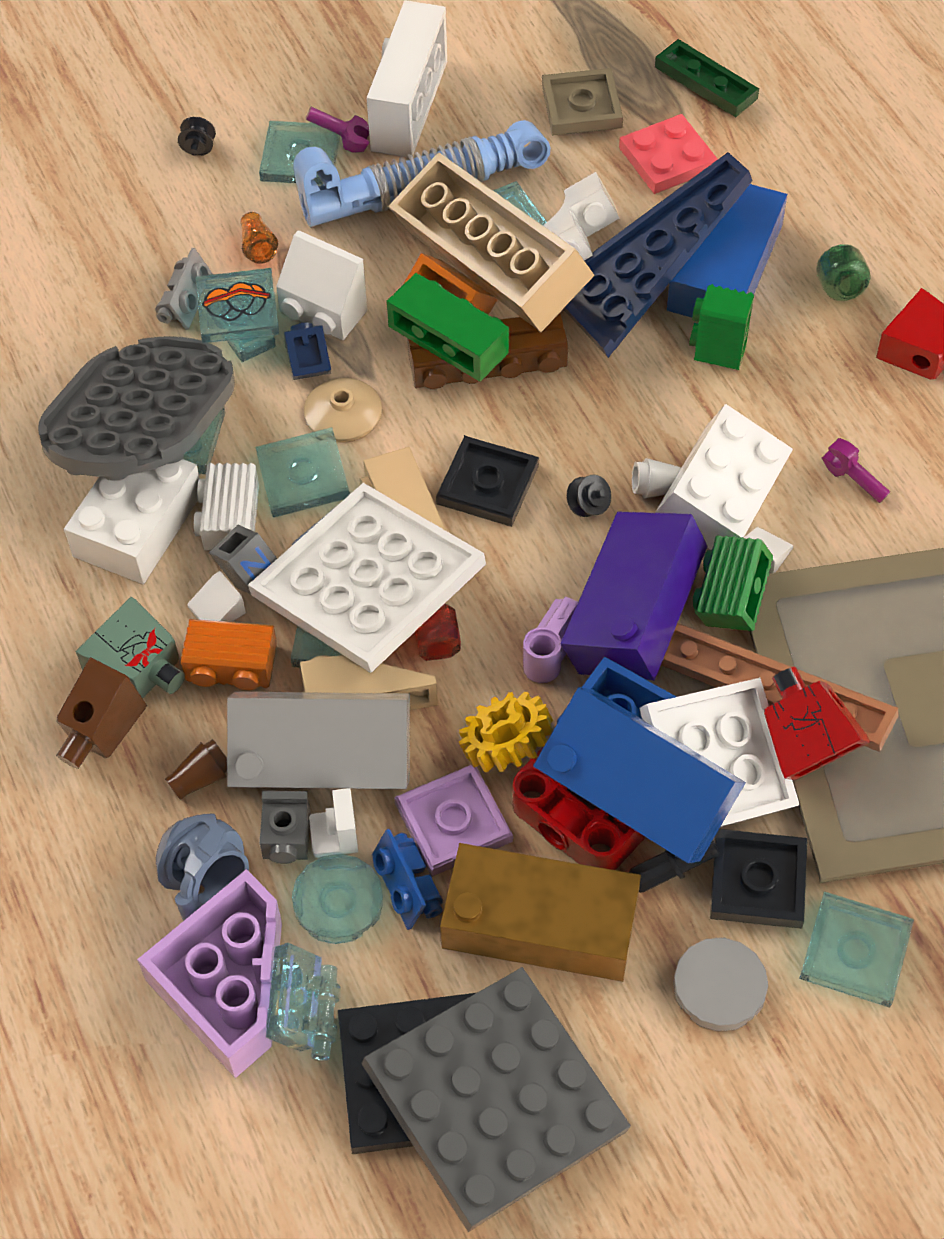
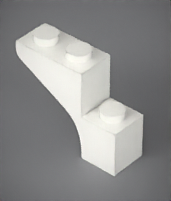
M596 172L565 189V200L562 207L543 225L574 247L583 260L593 256L587 237L620 219L612 198Z

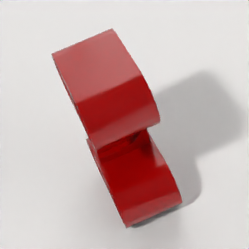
M542 747L536 753L537 757L531 758L517 772L513 779L512 806L514 813L539 832L553 847L563 851L578 864L616 870L645 839V836L603 810L599 811L597 808H594L592 811L570 794V789L533 767L544 748ZM529 791H536L542 795L538 798H528L523 794ZM595 844H605L611 850L597 852L591 847Z

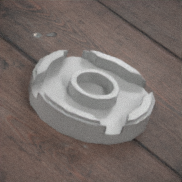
M727 938L704 939L689 947L678 961L673 985L677 1003L681 1009L683 1007L684 1011L691 1016L690 1019L701 1027L714 1031L737 1030L746 1025L748 1021L752 1020L761 1011L768 989L766 969L755 952L738 941Z

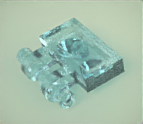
M285 943L276 946L266 1038L300 1052L312 1048V1059L318 1061L329 1060L331 1044L336 1042L337 1025L333 1023L335 1003L339 1002L341 986L337 983L338 968L333 965H321L322 957L293 944Z

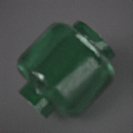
M840 244L829 248L821 255L816 266L817 276L823 290L830 298L837 301L855 299L867 289L871 280L870 268L858 248L852 245Z

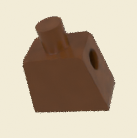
M91 657L89 658L57 715L56 722L68 735L66 741L56 754L60 760L73 768L79 769L90 751L104 758L112 755L147 707V704L127 675Z

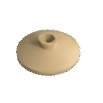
M337 378L320 384L312 390L304 404V417L310 430L322 439L332 442H351L365 437L375 429L382 415V404L377 392L367 383L352 378Z

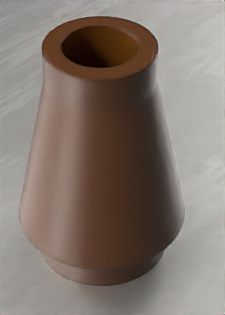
M213 739L204 745L200 742L165 780L181 800L190 793L226 778L227 757Z

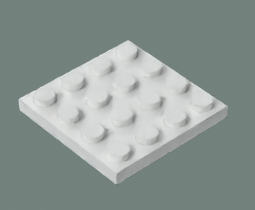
M362 483L250 582L248 587L253 597L371 673L486 565L483 552L367 484Z

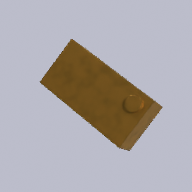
M459 843L440 925L442 949L624 982L641 875Z

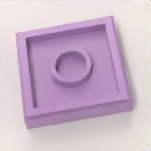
M472 765L394 797L395 805L411 837L414 839L431 877L454 867L459 843L497 849L513 842V834L477 767L474 768Z

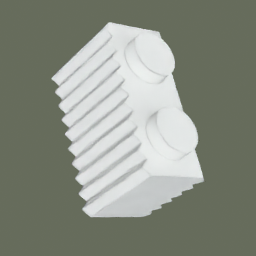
M209 463L207 465L206 479H199L197 487L198 502L203 503L202 512H195L194 534L195 536H201L204 550H212L237 525L255 531L259 490L256 465L252 463L248 465L244 463L240 465L237 463L232 465L229 463L224 465L221 463L216 465Z

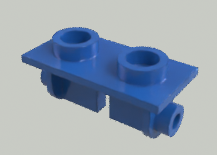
M390 829L385 830L372 853L373 864L376 872L383 877L391 894L394 910L401 915L407 930H410L420 914H425L428 919L441 914L443 911L441 907L443 898L439 894L431 875L415 878L414 874L424 872L426 865L416 847L414 839L408 838L405 833H400L393 837Z

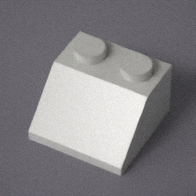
M298 230L293 236L276 285L280 312L290 319L300 320L304 323H313V327L322 325L324 334H330L344 340L368 310L363 259Z

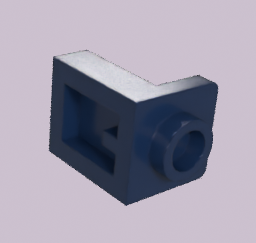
M299 323L291 326V331L284 332L285 348H287L293 380L331 374V365L322 325L313 327V323Z

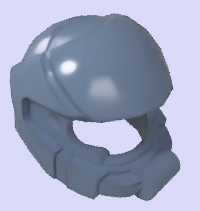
M213 813L187 817L170 826L160 840L155 857L158 881L166 889L180 890L175 897V902L183 921L246 869L249 871V862L244 855V845L240 835L230 825L217 819ZM200 885H202L205 890L203 893L198 894Z

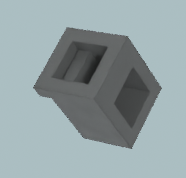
M262 791L263 805L259 844L263 859H270L280 864L292 863L295 860H308L309 817L311 809L307 791Z

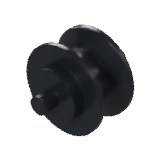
M201 117L184 119L181 123V132L177 139L180 148L191 155L202 156L211 152L213 139L216 135L213 124Z
M598 475L574 479L569 484L566 495L570 509L580 517L603 514L609 508L612 497L607 481Z

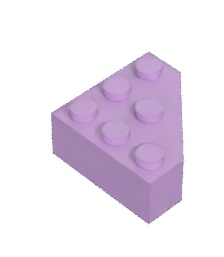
M247 869L137 959L146 982L234 1078L238 1077L272 1047L282 928L277 900Z

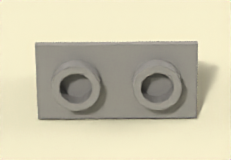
M191 248L188 257L176 262L175 270L167 285L171 291L164 292L161 301L155 308L156 317L159 321L170 323L171 320H179L185 330L189 329L213 275L195 248Z

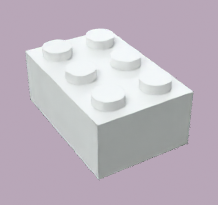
M725 404L705 427L655 513L692 514L706 541L707 548L710 550L713 548L717 535L722 537H744L793 449Z
M182 459L179 462L166 464L153 470L128 475L126 478L118 481L99 477L64 528L72 556L144 585L198 501L197 487L200 478L197 464Z

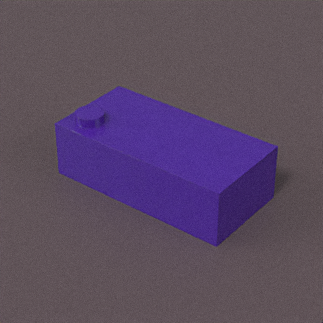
M616 513L561 641V646L578 674L591 675L601 660L606 657L646 680L655 681L708 547L692 514Z

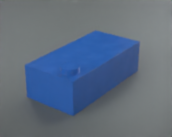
M750 184L669 283L666 311L692 318L697 297L704 298L707 287L711 284L715 287L721 286L723 289L727 287L730 290L736 289L738 292L744 290L746 294L752 292L754 295L782 228L788 194Z
M581 687L577 688L533 765L536 769L687 863L701 861L746 784L745 781L593 689Z

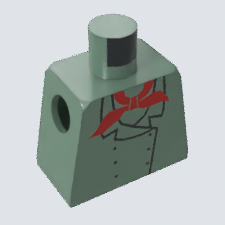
M130 597L76 650L82 670L91 657L127 675L142 698L155 685L167 693L173 694L181 687L185 679V673L175 667L179 660V654L174 638L133 597Z

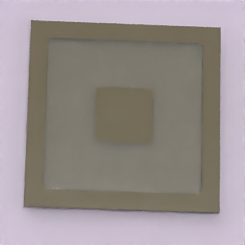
M944 548L770 573L767 577L765 591L763 592L755 630L749 631L755 653L788 666L797 667L801 671L898 708V718L880 752L862 746L797 780H792L820 883L944 863Z

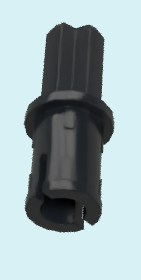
M712 840L700 862L687 863L665 849V852L632 867L629 873L641 875L639 892L644 893L676 876L680 879L685 878V872L714 857H719L720 853L714 840Z

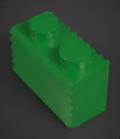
M711 284L708 285L704 298L697 297L692 320L699 323H694L689 341V346L696 347L694 360L740 370L747 345L754 295L752 292L746 294L744 290L738 292L736 289L730 290L728 287L723 289L721 286L715 287Z
M720 535L715 537L712 550H707L704 555L703 569L705 577L702 587L696 588L693 595L695 613L706 626L747 631L755 630L757 615L759 614L763 592L765 591L767 577L769 576L771 562L773 561V554L763 540L750 537L747 539L735 536L722 537Z

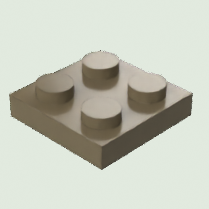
M611 68L542 75V89L552 136L623 128V115Z

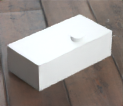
M404 0L390 38L384 39L382 59L367 95L370 149L372 152L407 157L410 154L413 157L447 63L446 7Z

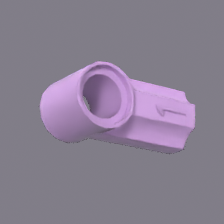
M566 596L564 599H555L538 627L525 635L523 641V670L530 680L538 683H548L559 675L561 661L566 655L561 646V641L576 609L577 601Z

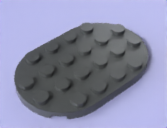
M164 336L139 339L138 344L122 348L120 352L116 346L107 349L88 361L42 414L38 431L43 452L51 462L67 470L71 475L105 477L111 481L122 480L128 475L142 473L166 464L179 462L183 459L184 454L197 443L231 397L235 387L231 360L227 361L223 357L222 350L217 346L187 337Z

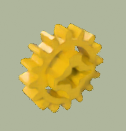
M508 692L504 700L499 701L495 696L491 698L490 706L479 705L476 707L478 711L476 716L465 718L468 727L459 729V734L462 738L459 741V745L472 767L475 768L481 765L484 772L491 770L494 765L497 766L499 772H504L510 763H514L518 768L522 766V758L527 756L534 759L537 757L536 747L545 746L547 742L545 736L551 735L554 730L551 725L553 718L540 696H535L531 699L528 692H523L518 698H515L513 692Z

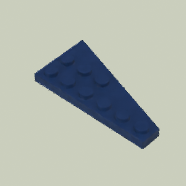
M727 152L592 252L593 256L584 260L594 276L563 310L608 358L753 180L749 170Z

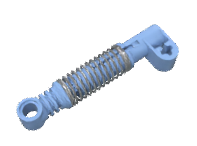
M522 120L513 123L504 134H497L496 137L493 135L489 136L488 139H480L477 136L461 139L460 145L454 141L452 146L447 143L445 149L439 145L437 152L434 148H431L429 153L423 150L422 156L418 152L414 154V158L408 154L406 160L401 156L399 163L392 159L391 165L387 161L384 162L383 167L379 163L363 168L360 174L341 180L336 167L326 152L318 147H307L301 150L294 159L293 170L303 215L308 226L313 227L368 210H372L375 213L387 211L390 203L438 152L480 182L488 180L491 174H494L496 171L501 172L504 168L507 170L511 169L512 166H522L527 169H536L542 166L550 155L551 147L549 141L532 122ZM317 174L324 185L318 186L314 178H316Z

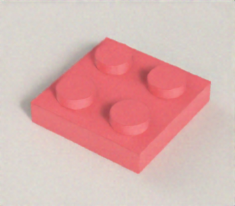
M683 114L627 134L619 139V149L654 194L691 180L718 160Z

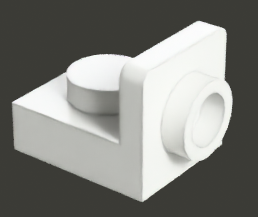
M350 788L332 790L334 807L325 808L326 812L314 813L309 817L313 855L316 858L358 852Z

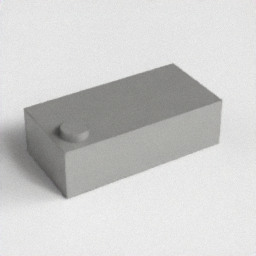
M234 692L227 698V787L407 789L410 781V693Z

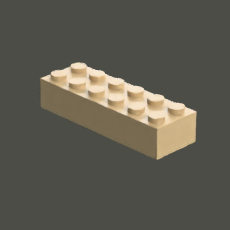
M439 152L388 206L409 233L540 332L549 325L594 276L574 247Z

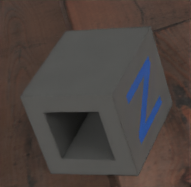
M237 525L209 552L233 585L250 595L251 592L248 584L277 559L257 532L241 525Z

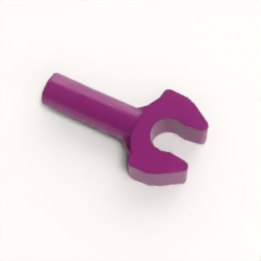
M312 106L309 108L306 115L307 121L340 135L345 150L353 153L365 151L370 143L367 140L369 136V124L367 121L354 115L351 120L344 122Z
M838 438L828 447L829 451L822 457V460L835 477L845 474L849 475L878 503H881L890 494V491L857 462L859 459V449L852 443Z

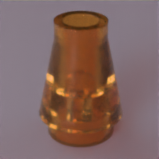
M257 212L244 214L240 221L242 227V252L246 258L254 263H267L276 255L278 240L264 223L260 214Z

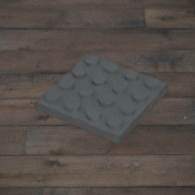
M523 967L365 1056L362 1062L364 1069L468 1232L617 1139L631 1127Z

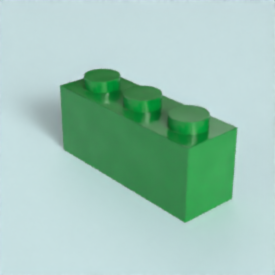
M415 273L386 301L388 327L479 382L509 353V327L499 318L489 316L474 307L468 300L455 296L443 289L436 281L428 280L418 273Z

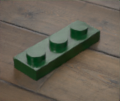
M679 39L655 57V68L735 118L758 100L760 88Z

